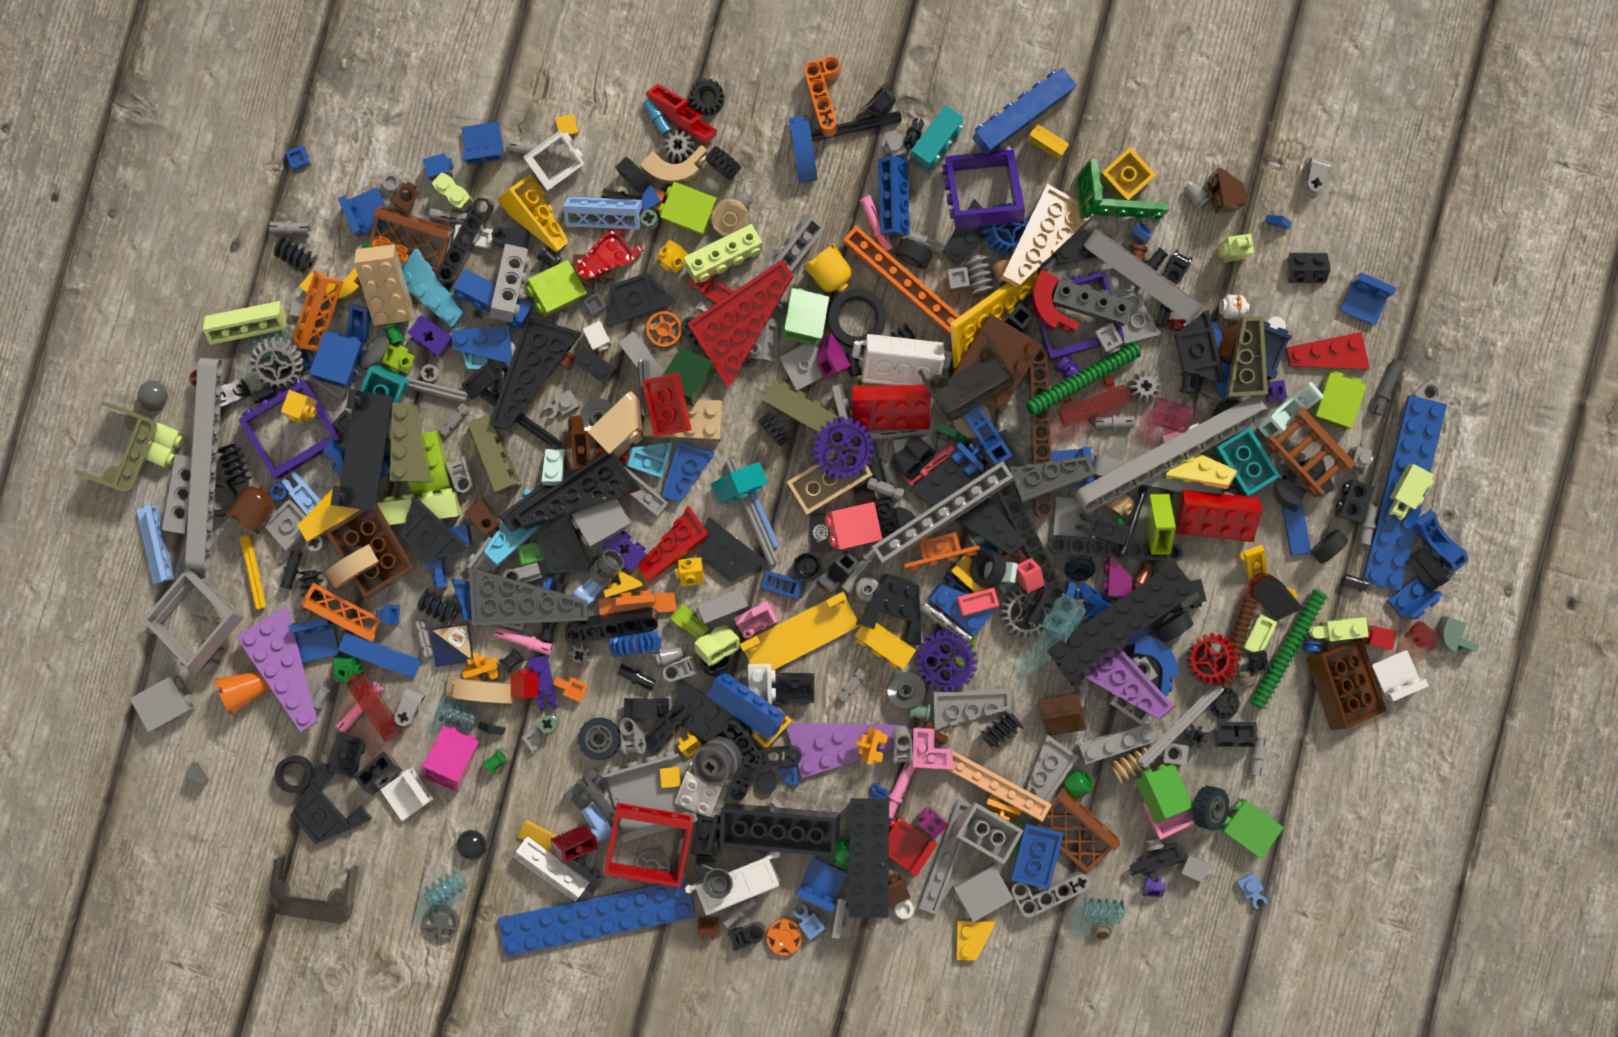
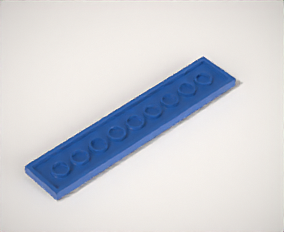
M1411 395L1407 396L1376 520V528L1374 529L1363 577L1370 584L1401 591L1407 568L1406 561L1409 559L1416 532L1414 527L1417 525L1416 521L1420 516L1422 504L1416 507V509H1409L1405 517L1399 520L1398 516L1388 514L1394 502L1389 497L1407 464H1415L1431 472L1447 408L1445 403ZM1399 504L1398 508L1402 510L1403 505Z
M688 878L682 879L681 887L670 886L669 888L662 884H656L499 917L498 922L505 957L695 917L691 893L685 891L686 885L689 883Z

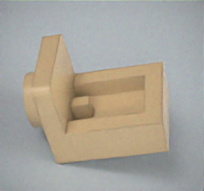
M1123 494L1104 505L1125 519L1133 511L1135 503L1129 496Z

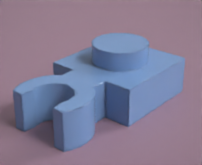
M1254 872L1236 881L1245 898L1252 897L1251 904L1254 908H1259L1256 903L1258 899H1262L1264 904L1268 903L1267 899L1259 893L1264 889Z
M802 903L801 906L804 912L800 914L794 909L793 913L797 918L802 919L798 925L809 940L822 932L825 926L815 912L809 915L807 905Z

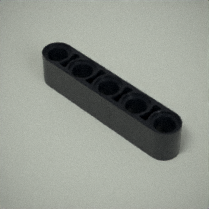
M478 198L474 201L437 270V277L441 282H453L459 276L494 210V204L490 199ZM483 201L488 205L485 212L480 210V204ZM474 218L479 223L476 229L471 227V220ZM464 235L469 237V244L466 246L462 243ZM455 252L460 254L459 262L453 260ZM445 269H449L451 271V277L449 279H446L444 277Z
M647 607L591 616L589 620L568 621L565 628V640L568 643L577 644L651 632L658 626V612L655 608Z

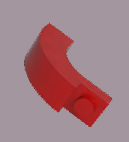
M1041 270L1032 289V304L1037 317L1052 331L1059 325L1062 331L1074 333L1080 323L1059 313L1052 302V292L1059 278Z

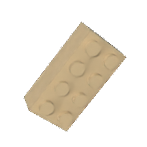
M395 244L356 249L354 264L374 326L412 321L413 304Z
M698 400L694 407L686 405L692 430L687 432L654 437L650 417H644L643 436L645 438L721 441L723 402L721 400Z
M846 446L840 449L841 451L847 450L853 453H859L858 450L850 449ZM835 453L828 456L827 459L832 460L835 457ZM852 455L846 457V464L849 465L853 462ZM864 463L866 470L859 469V476L852 473V479L846 475L845 480H842L839 474L838 478L834 479L833 473L830 476L826 475L827 469L823 472L820 471L822 465H814L787 481V484L805 514L809 515L867 480L873 474L867 464Z

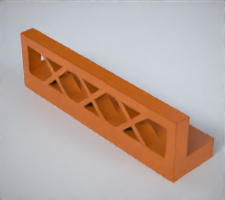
M314 271L292 341L299 348L318 350L324 331L327 332L343 285L341 279L329 278L321 271ZM328 283L336 284L334 290L327 293ZM328 300V308L322 311L320 309L321 304ZM323 318V325L316 328L314 326L315 322ZM317 335L316 345L308 344L310 338Z
M312 583L301 602L303 607L370 642L375 638L374 632L382 618H376V615L315 583ZM314 589L322 592L324 599L314 601L310 599V596ZM336 599L340 602L341 608L331 610L327 601ZM353 608L357 611L358 617L349 619L345 615V610ZM370 617L376 621L371 629L363 626L361 619Z

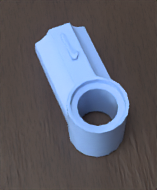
M590 578L584 585L579 586L571 596L588 600L589 606L607 585H600Z
M594 803L581 810L591 827V831L596 835L598 843L605 841L611 836L612 826Z

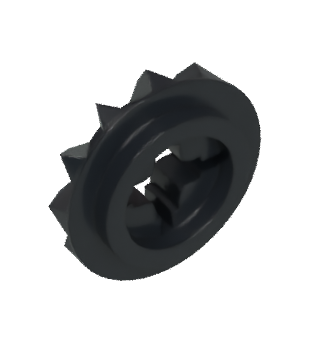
M1077 555L1076 558H1070L1069 562L1065 563V574L1068 578L1075 581L1089 579L1096 570L1092 558L1088 559L1086 555L1083 557Z
M1223 688L1224 691L1209 705V708L1216 717L1227 719L1233 717L1238 712L1240 702L1239 696L1233 690ZM1228 698L1227 703L1230 704L1231 708L1224 707L1222 709V703L1218 699L1226 700Z

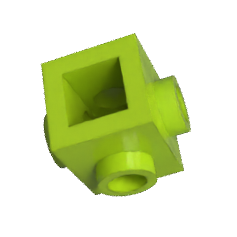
M388 344V348L380 362L389 365L388 369L397 374L400 371L408 373L413 365L415 356L408 353L410 349L399 345L397 348Z

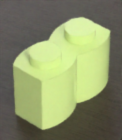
M440 173L432 182L440 195L448 199L457 210L465 213L474 203L471 196L447 174Z
M157 423V432L146 460L166 468L173 465L176 449L180 448L184 441L182 437L183 432L162 423Z
M727 625L714 628L711 634L700 636L695 642V652L708 666L716 664L724 656L731 655L740 648L739 637Z

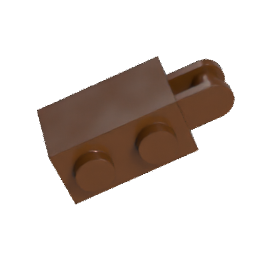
M579 415L571 416L568 419V431L563 432L565 470H579L591 462L590 438L588 430H584L582 417Z

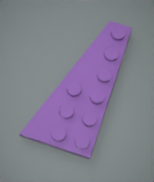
M286 605L239 634L236 638L300 733H302L318 721L295 634L289 631L288 625H292Z
M1124 651L1085 677L1088 681L1158 720H1161L1175 708Z
M791 722L786 728L791 744L799 747L802 752L798 767L801 777L804 778L859 761L861 754L857 753L859 746L855 745L854 741H860L862 734L867 735L868 727L880 730L881 733L888 736L886 744H877L876 751L884 753L891 751L893 730L899 726L907 728V725Z

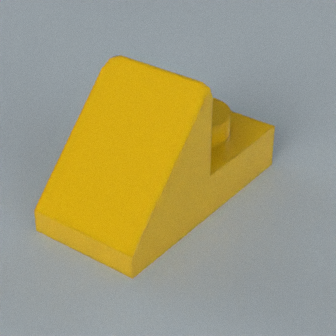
M1262 545L1250 548L1239 554L1249 582L1267 576L1265 549Z
M620 571L618 575L621 585L618 582L607 585L608 589L603 591L605 598L642 587L644 584L642 581Z

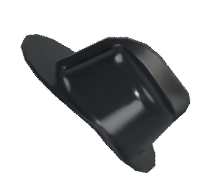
M885 82L877 90L872 99L858 111L856 116H859L864 111L875 116H882L890 111L896 99L887 89L888 82Z

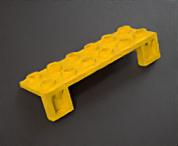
M841 592L741 643L740 646L750 664H771V670H775L859 627V625H856L857 618L844 592Z

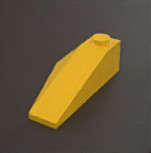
M530 173L507 190L497 201L509 216L553 251L557 252L568 243L559 222L554 220L551 213L553 209L551 205H547L543 197L545 195L543 188Z
M332 489L297 526L306 542H309L326 533V530L361 509L330 505Z

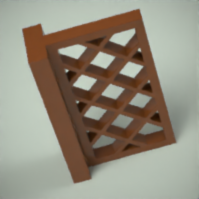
M382 205L376 207L369 243L371 244L372 241L380 236L385 237L384 235L391 231L397 240L394 243L395 245L399 243V245L404 246L402 241L410 237L415 247L407 251L408 258L410 256L409 253L414 249H419L422 253L421 256L426 262H428L427 259L435 255L439 263L437 268L432 267V271L437 273L446 255L449 240L454 229ZM380 220L387 222L390 230L382 233L379 228ZM400 226L404 227L408 233V236L400 239L395 230ZM418 232L422 233L426 239V242L420 245L413 236ZM436 238L444 241L442 249L438 251L431 242ZM426 243L429 244L433 251L427 257H425L420 248Z
M1064 787L1058 792V796L1050 802L1052 804L1049 809L1050 813H1047L1045 818L1051 817V826H1042L1038 823L1040 820L1037 818L1031 820L1033 825L1053 830H1064L1065 839H1062L1060 849L1086 873L1112 849L1116 850L1120 846L1119 837L1077 799L1072 797ZM1059 802L1064 807V813H1053V807ZM1053 817H1064V826H1053ZM1067 817H1076L1078 819V826H1067ZM1067 830H1078V838L1067 839ZM1081 830H1090L1092 838H1081ZM1092 842V851H1081V843ZM1095 842H1103L1107 847L1103 851H1095ZM1067 843H1078V851H1069ZM1081 855H1092V861L1086 866L1081 861Z

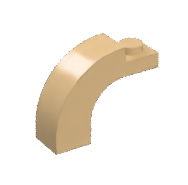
M701 145L686 161L679 164H670L663 161L652 151L640 164V167L648 176L658 182L673 185V182L682 184L700 174L697 165L701 166L705 163V157L708 155V152Z
M367 545L337 562L326 571V574L335 590L339 587L343 589L349 585L353 578L378 565L379 561L370 545Z
M448 677L446 696L491 703L513 704L514 697H511V683Z

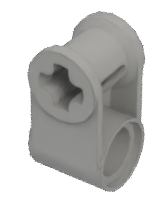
M1315 157L1310 158L1304 183V192L1308 196H1316L1324 188L1331 165L1330 161Z
M463 456L460 460L454 462H446L455 489L465 495L472 493L475 485L466 457ZM467 480V489L461 490V482Z
M695 654L667 665L663 669L665 680L673 682L700 673L701 671L697 668L694 660ZM673 667L676 669L677 676L675 678L667 677L666 670Z
M409 688L405 689L394 717L395 722L399 726H408L415 721L425 695ZM406 714L409 719L403 722L401 715Z
M636 718L623 719L620 722V747L624 755L634 752L643 754L646 750L643 720Z
M904 726L896 727L892 732L891 760L893 765L900 762L913 763L912 739L909 730Z

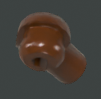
M924 722V726L922 728L933 729L934 724L931 722ZM934 731V741L945 745L948 741V736Z

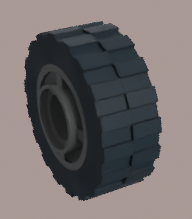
M590 719L584 723L583 727L580 728V733H578L580 750L583 751L585 756L593 760H605L612 757L621 745L620 730L610 719ZM598 733L603 734L605 738L602 744H597L595 741V736Z
M1206 785L1197 792L1192 805L1194 823L1200 828L1212 831L1218 830L1223 826L1229 810L1228 794L1224 789Z

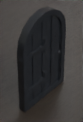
M1263 578L1256 582L1254 595L1274 621L1302 610V606L1280 580Z

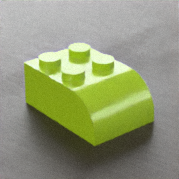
M438 431L423 433L434 483L408 482L414 496L421 495V492L433 491L434 493L442 489L453 488L446 466L447 460L441 433Z

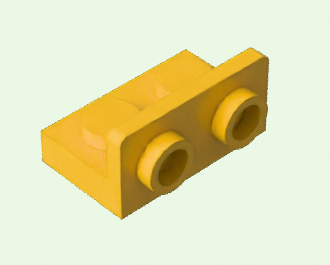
M1039 124L1036 125L1027 141L1057 160H1060L1069 146V143Z

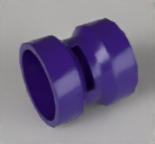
M1066 355L1054 369L1060 372L1062 378L1066 380L1079 371L1080 367L1077 364H1073L1071 358Z

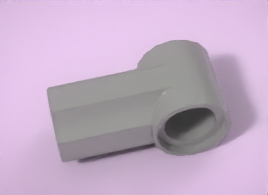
M539 562L510 569L503 574V577L508 578L509 574L513 572L516 574L518 581L525 583L543 578Z

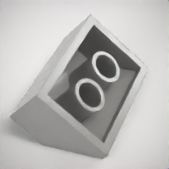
M974 802L959 815L950 833L1005 865L1024 830Z

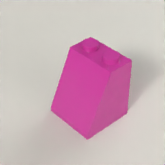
M443 726L422 765L423 778L458 793L479 748L477 738L470 734H461L455 727Z

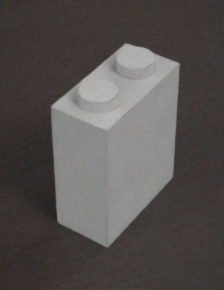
M618 499L572 514L573 518L571 519L576 530L580 528L583 534L580 537L585 546L589 545L592 549L633 526Z
M740 588L697 605L698 610H696L699 621L703 620L705 624L746 608L749 605L743 589Z
M177 675L170 676L130 698L147 732L156 731L195 709L192 696L187 694L184 689V681Z
M993 863L953 885L955 891L952 893L957 902L961 901L964 908L962 911L967 919L971 918L973 922L1014 900Z

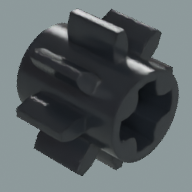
M1190 725L1189 731L1184 730L1186 738L1183 741H1189V747L1191 748L1194 744L1201 748V743H1207L1205 735L1208 732H1202V726L1200 725L1197 729ZM1194 732L1199 734L1197 741L1192 739Z

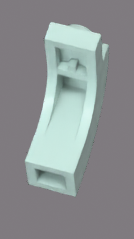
M1309 382L1271 412L1259 424L1258 429L1266 438L1270 435L1274 438L1277 437L1294 421L1292 414L1301 407L1307 410L1322 399L1324 395L1312 382Z

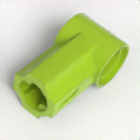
M683 603L669 617L696 639L703 636L709 629Z

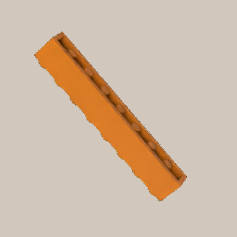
M855 226L843 239V244L951 338L950 323L959 318L960 315L858 226Z

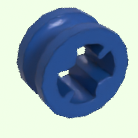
M275 483L270 488V496L275 500H285L289 495L288 489L282 483ZM277 487L284 490V492H281L282 496L275 494V491H278L276 490Z
M1304 641L1306 647L1303 650L1321 652L1319 646L1322 645V642Z

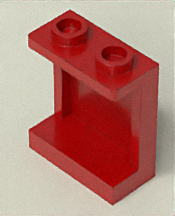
M897 817L896 820L892 819L889 823V858L917 877L938 844L900 817Z

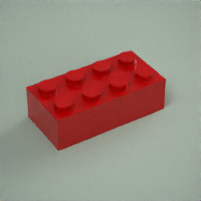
M929 385L852 386L853 423L856 420L860 421L859 426L865 425V430L930 429L931 396Z
M1183 490L1175 518L1177 534L1254 542L1262 515L1260 498Z

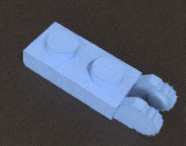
M293 471L291 475L299 485L294 488L286 478L282 480V483L288 489L295 502L308 515L321 500L307 482L296 471Z

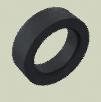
M850 289L841 293L835 298L829 310L828 321L831 332L834 333L840 343L853 348L855 341L866 340L867 334L851 336L840 327L838 315L846 303L860 300L868 303L873 308L876 315V323L868 334L881 335L885 327L886 311L883 303L874 293L865 289Z

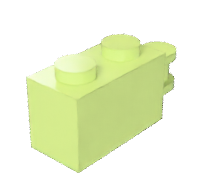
M1251 234L1227 237L1218 247L1219 258H1222V263L1245 260L1254 253Z
M1407 464L1389 497L1394 502L1388 514H1394L1398 516L1399 520H1402L1409 509L1419 507L1424 500L1422 496L1425 491L1429 490L1432 486L1434 475L1415 464ZM1399 504L1403 505L1402 510L1398 508Z
M1366 617L1321 622L1322 626L1311 627L1309 631L1310 637L1324 638V641L1369 637Z

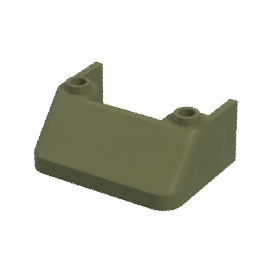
M102 401L101 405L127 414L125 426L133 432L119 467L111 466L107 468L103 477L80 470H75L74 474L119 491L128 492L134 489L156 435L157 424L154 420L139 413Z

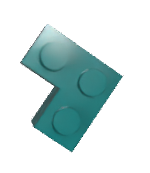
M760 462L728 473L711 483L719 505L726 502L730 505L748 496L750 491L752 494L762 491V486L768 484V480Z

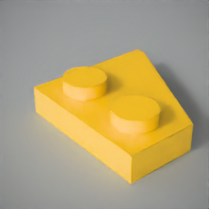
M957 920L956 959L976 961L995 926V921L977 920L973 922L972 920Z

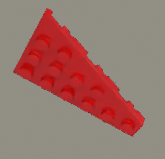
M783 259L687 323L709 359L714 361L715 368L727 387L734 382L794 277Z

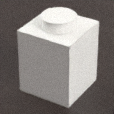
M601 321L583 329L594 352L598 351L600 353L609 349L608 345L612 343Z

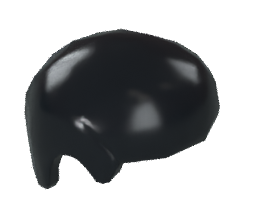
M811 552L802 553L794 559L792 572L801 581H812L821 573L822 562L817 555Z
M730 655L724 656L723 659L711 666H708L700 658V667L707 675L720 676L729 668L731 657Z
M470 829L464 831L457 838L458 853L467 860L479 859L486 852L485 837L477 830Z

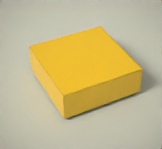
M574 114L555 118L558 131H562L563 134L567 132L569 136L579 134Z
M679 766L660 768L662 788L681 786Z

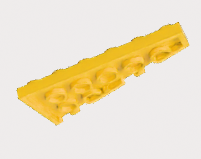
M1037 269L1019 287L1010 283L1005 284L950 323L953 367L955 369L989 313L1001 320L1007 313L1010 315L1013 312L1014 305L1019 299L1024 300L1032 291L1037 278Z

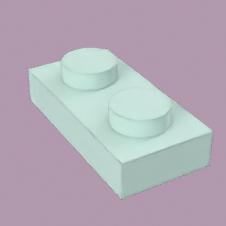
M545 449L542 474L543 485H557L563 481L564 449Z

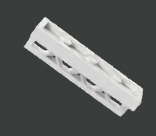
M528 836L513 856V858L574 902L578 900L590 883L565 863L562 864L557 857Z

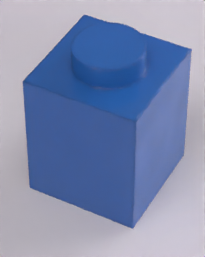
M445 153L423 159L427 177L431 182L440 173L453 176L452 169L455 168L452 158H448Z

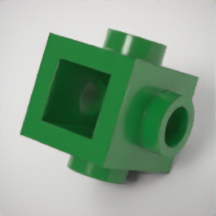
M340 655L333 659L332 675L335 682H342V685L354 684V681L361 678L362 666L360 665L359 658L351 655Z

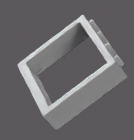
M186 568L142 621L149 627L148 631L159 637L158 641L170 649L169 653L181 661L180 665L186 667L187 670L199 671L244 617L200 572ZM195 585L225 618L194 655L191 656L162 623Z

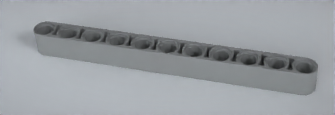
M200 358L197 367L185 556L186 567L207 570L211 562L223 362L221 359Z
M1252 396L1085 485L1076 492L1075 497L1086 512H1091L1263 420L1268 416L1269 409L1259 396Z

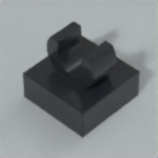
M1265 650L1246 654L1247 670L1258 674L1260 670L1268 671V657Z

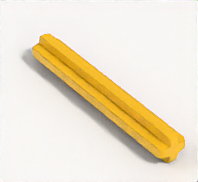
M248 534L242 535L239 539L254 607L257 610L266 607L252 539Z

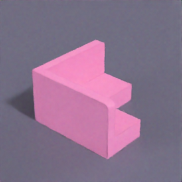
M769 601L734 618L742 635L746 627L758 617H763L764 620L768 621L767 627L778 622ZM758 627L755 633L761 631V629Z
M914 728L913 767L956 768V764L952 763L953 749L934 748V729Z
M1140 801L1155 836L1159 839L1195 824L1187 810L1154 823L1145 801Z

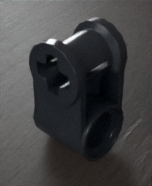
M497 227L492 231V239L498 247L504 248L505 244L528 249L530 231L521 228ZM501 234H503L505 238H502V240L499 241L498 237H500Z
M1176 249L1168 262L1163 276L1168 279V274L1174 275L1176 281L1172 283L1177 285L1188 270L1193 258L1180 254Z
M756 921L727 931V935L730 936L733 943V951L741 950L749 945L760 942L765 934V926L761 922ZM751 929H760L761 935L754 936L751 933Z

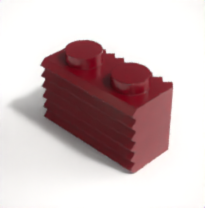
M585 824L551 838L553 854L562 864L598 848L596 835Z

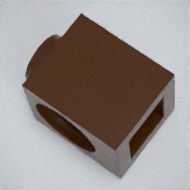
M409 181L407 183L401 182L389 202L404 212H408L420 193L416 191L417 187ZM403 190H407L410 193V198L407 201L401 199V192Z

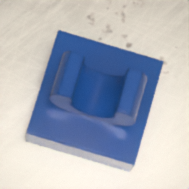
M1139 221L1133 227V232L1129 235V239L1133 236H1138L1139 241L1137 244L1141 245L1143 241L1146 243L1154 233Z
M1066 582V596L1063 601L1072 603L1073 598L1082 600L1081 591L1076 590L1077 584Z
M383 604L382 610H376V618H382V624H399L400 605Z

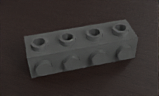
M1068 278L1057 281L1052 296V302L1055 306L1109 323L1113 322V324L1122 327L1127 324L1133 302L1129 301V298L1126 296L1110 295L1111 292L1100 289L1096 291L1090 285L1081 284L1080 286L1074 284V281Z

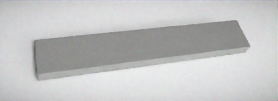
M957 799L918 906L920 910L933 915L938 913L963 844V840L950 833L959 815L972 805L970 803Z

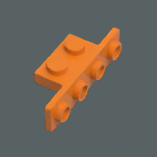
M957 532L923 540L919 543L923 559L903 565L904 568H910V571L921 569L923 564L928 563V566L940 564L939 560L947 559V562L957 560L958 555L973 556L977 554L976 551L981 549L980 546H973L961 550Z
M651 590L639 591V595L632 596L631 592L620 593V597L598 600L600 615L647 607L655 608L658 613L676 610L674 592L651 594Z

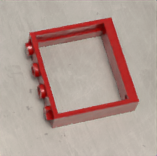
M617 802L603 875L613 876V878H626L633 882L638 880L645 881L650 885L662 884L669 888L670 886L681 887L694 815ZM620 818L685 829L677 872L672 873L613 863L612 857Z

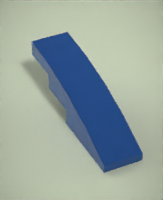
M345 632L338 648L341 652L415 678L421 660L388 646H383L373 641L370 642L348 632Z

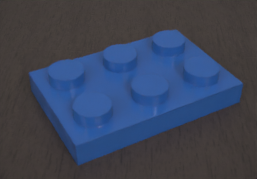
M1025 823L1011 880L1050 889L1064 833Z

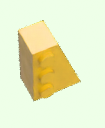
M876 623L875 629L860 626L854 634L857 637L855 640L863 647L869 645L873 648L871 651L879 658L883 655L889 659L887 663L895 669L898 666L904 669L916 649L878 623Z

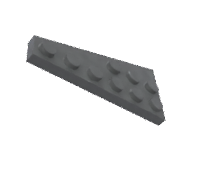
M469 567L472 626L589 620L588 600Z

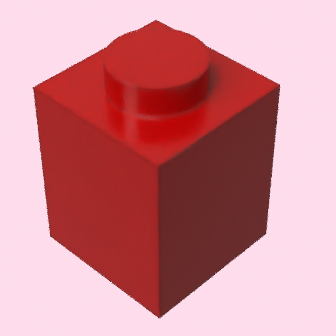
M1368 626L1369 637H1363L1365 640L1364 644L1393 650L1397 631L1377 626Z
M518 669V673L510 674L511 697L530 698L539 696L538 673L530 672V669Z

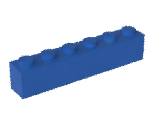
M1063 67L1058 71L1053 70L1047 75L1048 79L1044 82L1038 81L1029 93L1027 91L1023 92L1015 103L1012 101L1003 108L1004 111L1000 114L996 112L992 115L987 124L981 123L975 128V134L972 139L986 156L1073 92L1077 84Z

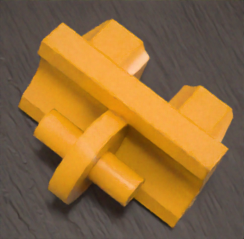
M476 651L473 652V658L467 660L469 665L463 667L464 672L462 674L464 679L481 681L480 674L486 672L490 680L498 677L497 656L488 659L486 654L480 656Z
M868 727L867 735L862 734L860 741H854V744L859 746L857 753L861 754L860 761L870 765L881 763L883 753L876 751L877 744L885 745L888 736L881 733L880 730Z
M993 794L984 803V808L1008 822L1010 817L1017 819V816H1020L1021 813L1020 809L1009 803L1007 805L1000 803L1001 799Z

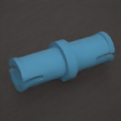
M649 98L645 100L643 106H645L651 116L650 120L656 124L661 135L666 136L672 131V128L666 121L665 115Z

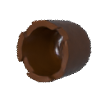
M248 486L241 491L225 514L230 518L237 519L240 525L252 532L255 531L259 535L275 509V501L270 496L271 491L265 487Z

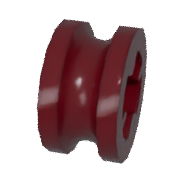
M1170 319L1169 323L1171 326L1169 330L1180 331L1185 327L1186 320Z

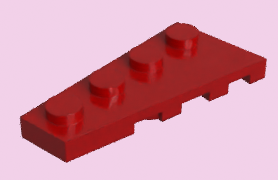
M1362 332L1285 348L1289 367L1370 369Z
M687 506L685 508L684 514L679 519H676L670 531L662 536L661 542L656 548L653 547L639 564L638 568L650 583L710 537V534L691 507Z

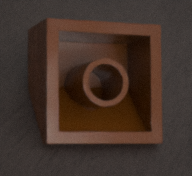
M1080 692L1044 697L1038 700L1041 720L1049 736L1087 730Z

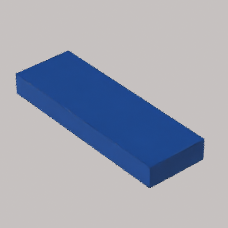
M1302 502L1296 512L1282 506L1290 554L1298 555L1311 552Z

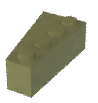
M1263 316L1244 317L1239 320L1225 398L1268 394Z
M773 381L763 398L767 405L787 417L791 416L794 421L802 426H808L814 433H821L822 430L819 426L821 425L826 428V421L832 424L834 417L840 422L838 412L831 408L828 410L822 408L823 404L815 399L812 401L806 399L807 395L799 390L796 392L790 390L791 386L783 381L780 383ZM838 431L833 433V441H837L840 435Z
M392 403L390 481L434 483L417 405L413 403Z
M487 414L469 422L467 431L471 439H474L476 443L475 450L478 456H481L483 469L488 474L493 491L503 494L522 486L498 428L490 425L492 415Z

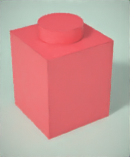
M1032 558L1018 564L1016 572L1018 583L1027 593L1045 585L1041 567Z

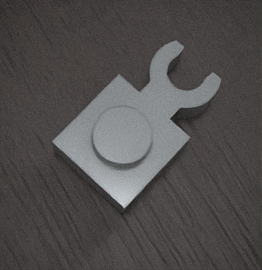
M568 390L553 398L556 404H547L544 406V410L552 408L553 414L549 415L548 418L554 419L558 412L561 411L564 416L579 408L580 405L572 391Z

